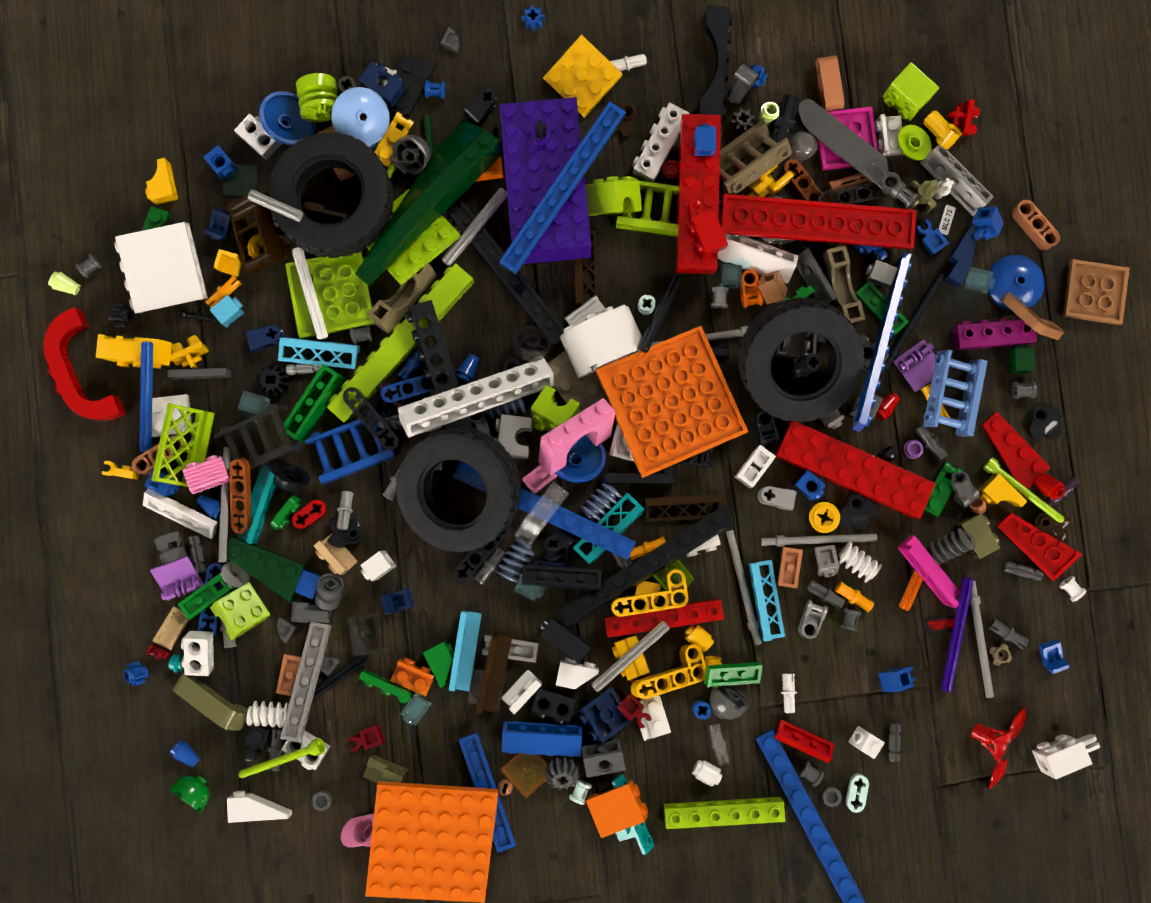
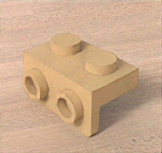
M330 534L323 541H318L314 545L317 549L315 553L320 559H326L330 564L328 565L329 569L335 575L337 573L344 575L358 561L345 546L339 548L330 545L327 542L329 537L333 535Z

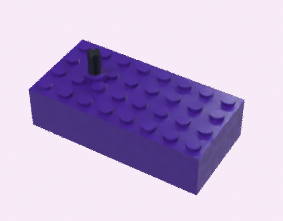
M577 97L499 104L512 242L581 144ZM584 176L524 264L591 258V237Z

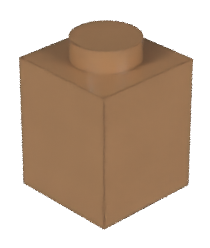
M779 270L761 275L758 287L766 304L785 300L787 287Z

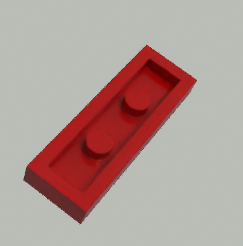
M782 719L779 721L775 739L826 763L831 761L834 749L833 743Z

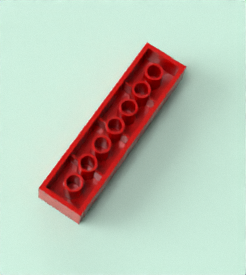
M682 114L676 273L715 274L717 271L718 252L704 257L697 250L696 236L691 234L688 227L691 219L688 204L696 199H701L706 210H713L717 218L719 216L721 115ZM701 124L716 126V152L714 156H694V131Z
M788 422L780 444H778L774 453L777 459L804 471L809 470L812 474L860 494L912 519H921L936 484L799 422Z

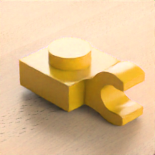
M104 461V464L110 465L111 469L108 472L102 471L103 475H114L139 480L140 474L135 473L132 467L122 465L120 469L114 462Z

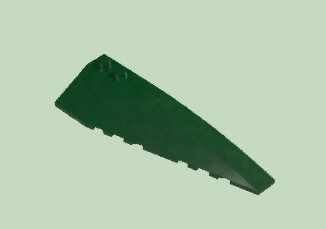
M463 121L437 146L431 155L429 164L420 172L388 224L355 272V275L370 286L504 154L500 140L487 130Z

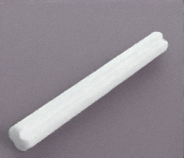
M297 247L292 249L293 257L316 336L319 340L328 337L303 249Z

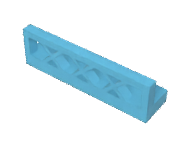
M281 337L278 361L313 365L324 364L331 367L356 369L357 353H360V345ZM284 346L292 347L296 354L291 358L284 357ZM306 348L311 349L315 354L310 360H306L301 354ZM326 350L330 351L335 357L330 362H325L320 356ZM344 353H352L351 364H344L339 357Z
M772 560L748 563L761 640L766 642L772 641L775 638L785 637ZM768 565L769 573L765 579L761 577L759 566ZM765 582L772 587V593L768 598L763 592ZM768 602L775 605L776 611L772 617L767 614L766 605ZM772 621L778 624L780 633L771 634L769 625Z
M461 611L449 684L450 691H455L456 689L470 691L482 613Z

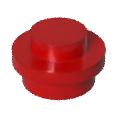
M675 160L666 161L662 167L663 175L668 179L677 178L679 176V163Z

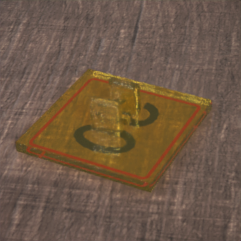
M517 753L500 771L527 799L546 781V768L549 764L540 754Z

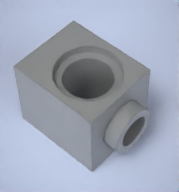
M876 260L872 265L869 264L866 269V282L870 280L874 285L888 289L892 286L898 268Z

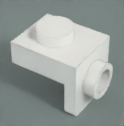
M860 726L856 728L849 740L851 745L873 759L876 758L885 743Z

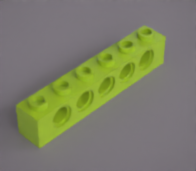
M781 797L663 804L666 829L785 822L784 801Z

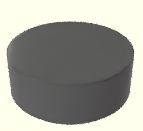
M827 786L821 792V799L825 805L836 807L840 804L842 795L836 787Z
M326 790L316 792L312 798V806L317 811L327 810L332 804V795Z

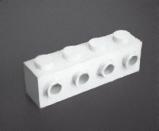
M670 102L667 108H662L658 116L661 118L660 121L652 126L649 133L651 134L649 141H644L641 147V151H643L641 156H636L632 164L634 175L647 182L654 183L680 135L682 114H689V112Z
M724 234L728 246L726 249L718 252V259L725 263L735 264L742 269L754 270L759 275L779 270L784 283H789L797 265L798 255L746 236Z

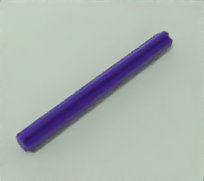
M963 577L958 599L959 605L956 609L941 690L946 692L952 691L973 586V579L969 577Z

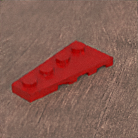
M997 411L981 424L992 446L999 453L1002 463L1004 462L1009 475L1027 489L1034 484L1039 474L1045 473L1051 468Z
M1009 513L996 525L1052 581H1055L1082 555L1080 552L1012 513Z

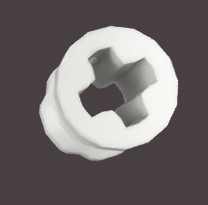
M1069 576L1059 585L1061 589H1064L1069 594L1072 602L1079 600L1086 593V590L1076 583L1074 576Z

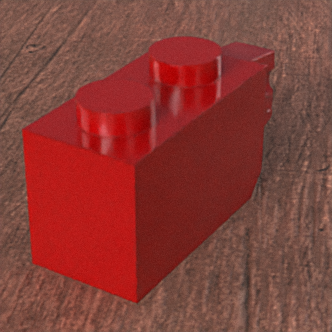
M701 199L690 202L688 206L691 219L688 227L691 234L696 236L697 242L695 243L698 252L706 257L726 249L728 242L715 211L706 210Z

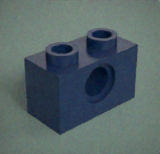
M371 61L358 81L361 87L373 90L382 97L386 104L393 108L406 90L403 79L396 74L391 75L383 65L379 63L376 65ZM381 81H388L385 86H379Z

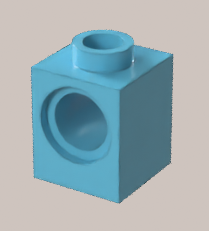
M228 295L210 309L213 315L225 327L231 325L244 314L241 309L243 306L236 297L231 298Z

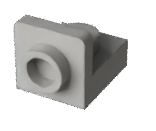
M836 410L818 419L825 430L829 428L834 430L843 424L841 420L845 417Z
M835 546L816 547L814 551L818 564V576L832 577L837 574L839 562Z

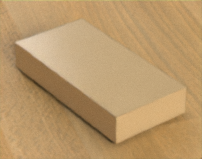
M175 607L171 609L155 635L154 643L172 650L189 622L182 610Z

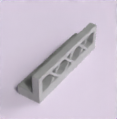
M940 145L934 148L920 162L938 182L946 178L954 181L950 194L973 217L978 208H984L994 197L948 150Z

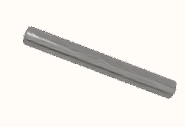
M503 188L498 189L461 237L445 254L442 261L447 266H451L506 199V190Z
M664 621L659 623L592 683V687L597 692L604 688L669 630L667 623Z

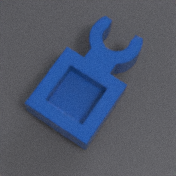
M925 220L923 224L926 226V230L921 229L920 226H917L915 230L919 235L925 237L921 242L933 256L949 244V242L938 228L933 231L930 221Z

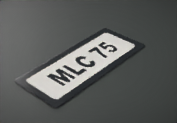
M946 202L944 203L937 228L943 236L949 237L958 206Z

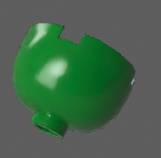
M190 775L183 776L169 789V791L189 806H192L199 813L206 807L210 798V791L205 785L207 781L199 775L196 778Z

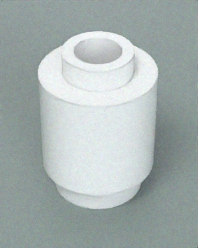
M698 760L692 770V774L695 775L696 779L711 787L714 784L718 785L722 778V774H720L721 769L705 760Z

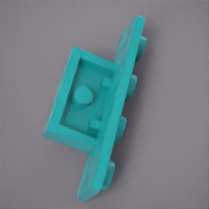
M621 774L612 781V785L616 788L626 784L628 781ZM645 822L616 832L619 841L635 837L643 855L648 854L654 847L653 839L649 835Z

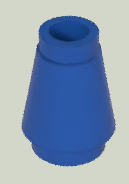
M469 354L457 369L456 378L466 384L473 381L479 358Z
M205 494L201 495L197 500V504L200 505L211 519L220 520L221 502Z
M179 740L170 751L173 758L192 768L200 760V757H198L186 741Z

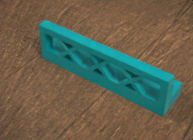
M261 465L251 495V528L237 536V538L245 540L250 544L258 543L277 487L274 482L275 475L266 465Z
M627 492L597 524L602 525L606 521V526L603 527L613 529L612 531L622 535L645 510ZM629 499L635 507L630 512H622V504ZM611 515H620V523L617 526H608V518ZM581 539L573 549L589 565H592L606 550L599 546L595 547V544L592 543V551L586 556L579 548L588 541Z

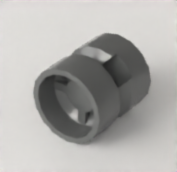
M179 531L154 539L157 550L161 551L159 557L162 565L187 556L185 548L180 546L182 539Z
M325 574L319 578L315 595V603L319 608L333 610L339 606L344 586L341 577L335 574Z

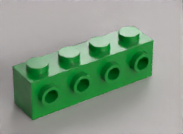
M323 364L305 389L300 400L295 404L294 409L286 418L280 430L295 440L304 443L328 406V401L336 394L345 378Z

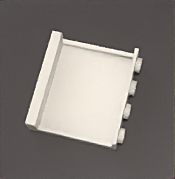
M182 222L115 237V249L121 258L119 262L120 268L126 277L124 284L131 296L129 300L130 307L135 313H143L182 303L208 299L189 223Z

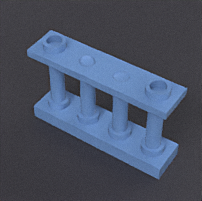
M951 350L937 351L923 427H938V423L956 427L955 435L973 436L988 361L982 359L969 360L968 364L951 359ZM949 366L967 371L966 381L962 382L947 378ZM945 385L963 390L962 401L944 397ZM942 404L959 408L958 420L941 416Z

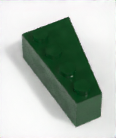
M231 537L227 546V559L286 601H295L297 596L295 592L302 571L307 570L308 564L256 544L247 543L245 540L237 537Z

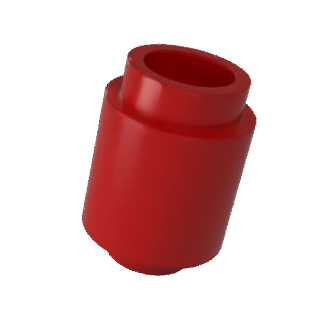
M1041 473L1034 481L1036 489L1053 500L1062 497L1065 492L1064 483L1050 474Z

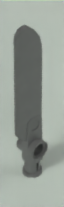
M805 99L799 104L800 120L811 135L877 185L883 194L899 199L905 204L907 209L915 202L919 194H914L906 188V184L900 180L898 174L888 171L887 158L813 100ZM892 181L895 186L889 187L886 185V182Z

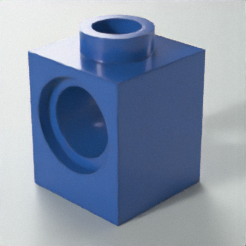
M701 124L694 131V156H714L716 152V126Z
M219 145L204 156V159L222 180L231 177L238 169ZM221 162H225L223 166L219 167Z
M806 470L792 486L809 500H814L815 498L818 500L825 492L823 488L826 485L809 470ZM809 481L815 485V489L812 492L806 488V484Z

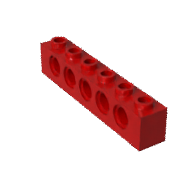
M720 599L687 603L679 608L622 617L617 615L604 616L608 638L651 631L662 621L666 622L669 628L724 619Z

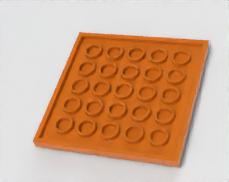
M702 326L653 345L647 353L639 351L595 370L610 406L616 411L615 418L642 478L748 432Z
M378 781L365 896L485 903L498 789Z

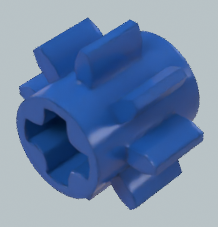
M532 5L530 9H524L526 16L521 18L522 22H526L525 29L531 28L535 32V29L538 27H543L541 21H545V15H541L542 8L537 9Z
M752 65L751 69L759 77L751 88L758 89L760 85L764 86L768 75L764 74L765 69L763 67Z
M139 661L127 664L128 669L123 671L126 683H132L133 687L145 683L144 679L148 678L149 675L146 665H140Z

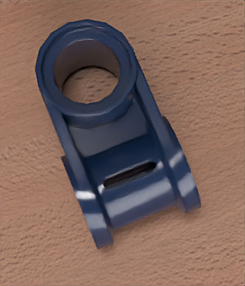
M269 325L245 332L250 352L261 351L267 347L279 344L280 338L285 337L284 330L277 326ZM274 331L277 332L275 339L271 337L274 335Z

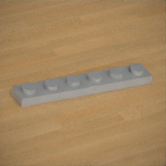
M317 622L310 623L280 739L298 743L302 742L331 630L330 625Z

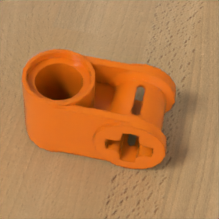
M746 270L739 278L743 308L756 304L762 306L763 295L758 287L759 276L754 270ZM744 276H751L753 278V283L747 284L744 280Z

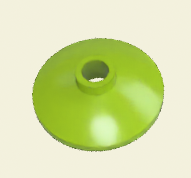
M906 125L899 131L897 137L898 145L908 158L923 160L931 152L930 138L922 128L916 125Z

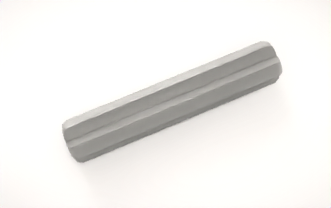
M250 190L248 194L250 201L300 222L303 217L302 211L260 192Z

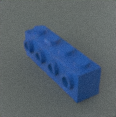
M504 721L502 752L509 754L523 753L529 755L581 757L582 725Z

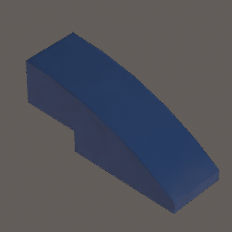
M974 225L969 226L965 230L946 260L953 265L943 281L954 288L962 285L972 263L976 241L974 237L976 228Z

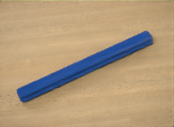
M143 341L141 343L140 452L143 453L152 448L153 343L150 341Z

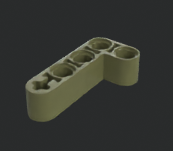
M183 672L173 688V692L226 730H241L247 720V708L239 704H231L193 675H185V672Z

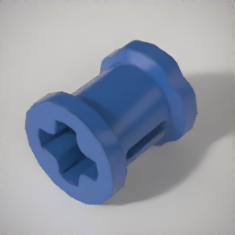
M426 80L425 98L435 96L445 99L446 82L431 83L429 80Z
M699 699L693 703L692 711L698 719L705 720L709 718L711 707L705 700ZM700 705H701L702 707H705V708H704V709H705V713H703V714H702V712H699V708H698V707H699Z

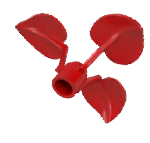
M1025 706L1015 716L1008 731L997 730L992 727L987 728L980 723H977L973 728L971 737L982 742L981 745L994 755V760L998 761L992 772L988 789L996 785L1006 771L1007 760H1003L1002 757L1012 739H1015L1020 734L1025 725ZM988 744H993L994 750Z

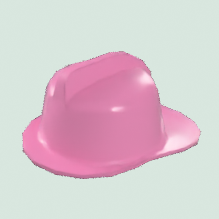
M374 814L359 816L349 820L341 832L342 844L346 847H371Z

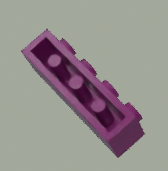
M1020 317L1015 318V321H1008V318L996 319V322H989L988 319L979 320L977 324H970V321H962L952 328L954 351L1008 347L1021 344L1030 345L1037 342L1036 331Z

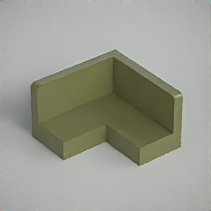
M372 754L367 762V768L363 777L376 783L378 781L403 783L408 769Z

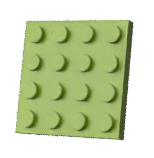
M409 190L392 202L394 205L390 217H392ZM441 215L387 270L400 285H403L461 236ZM374 243L371 244L369 247L367 246L369 251L374 245Z
M362 251L347 257L329 258L326 256V258L306 259L327 334L350 330V328L356 329L366 327V325H375L367 315L373 308L369 286L355 275V272L363 262ZM295 262L286 263L299 339L315 337L316 332Z

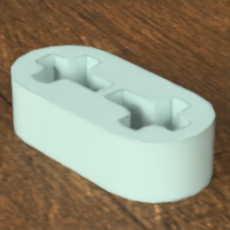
M854 774L850 777L846 795V805L855 813L861 812L864 809L869 788L868 779L862 774ZM859 778H861V781L864 784L860 785L859 790L857 791V785H855L854 783L855 781H859ZM857 795V800L860 802V804H857L854 807L851 804V801H855Z

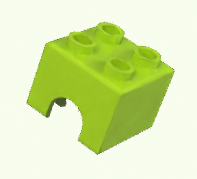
M911 62L891 83L882 97L888 106H893L898 111V115L902 119L911 121L938 91L939 86Z
M618 176L607 177L605 182L604 179L592 180L593 184L585 185L588 216L600 214L618 215L642 210L639 180H631V176L620 177V180Z
M546 385L531 407L533 426L539 431L545 430L550 432L580 413V403L571 398L566 405L557 406V403L554 402L556 389Z
M250 582L215 601L210 607L215 617H220L225 624L226 634L231 641L262 623L270 616L269 611Z

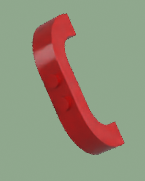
M73 307L61 313L52 321L44 338V355L49 366L47 370L56 382L55 389L62 396L66 405L80 416L99 421L113 420L124 416L126 412L118 396L110 395L98 401H91L83 393L69 360L67 346L75 334L88 329L89 326L82 310Z

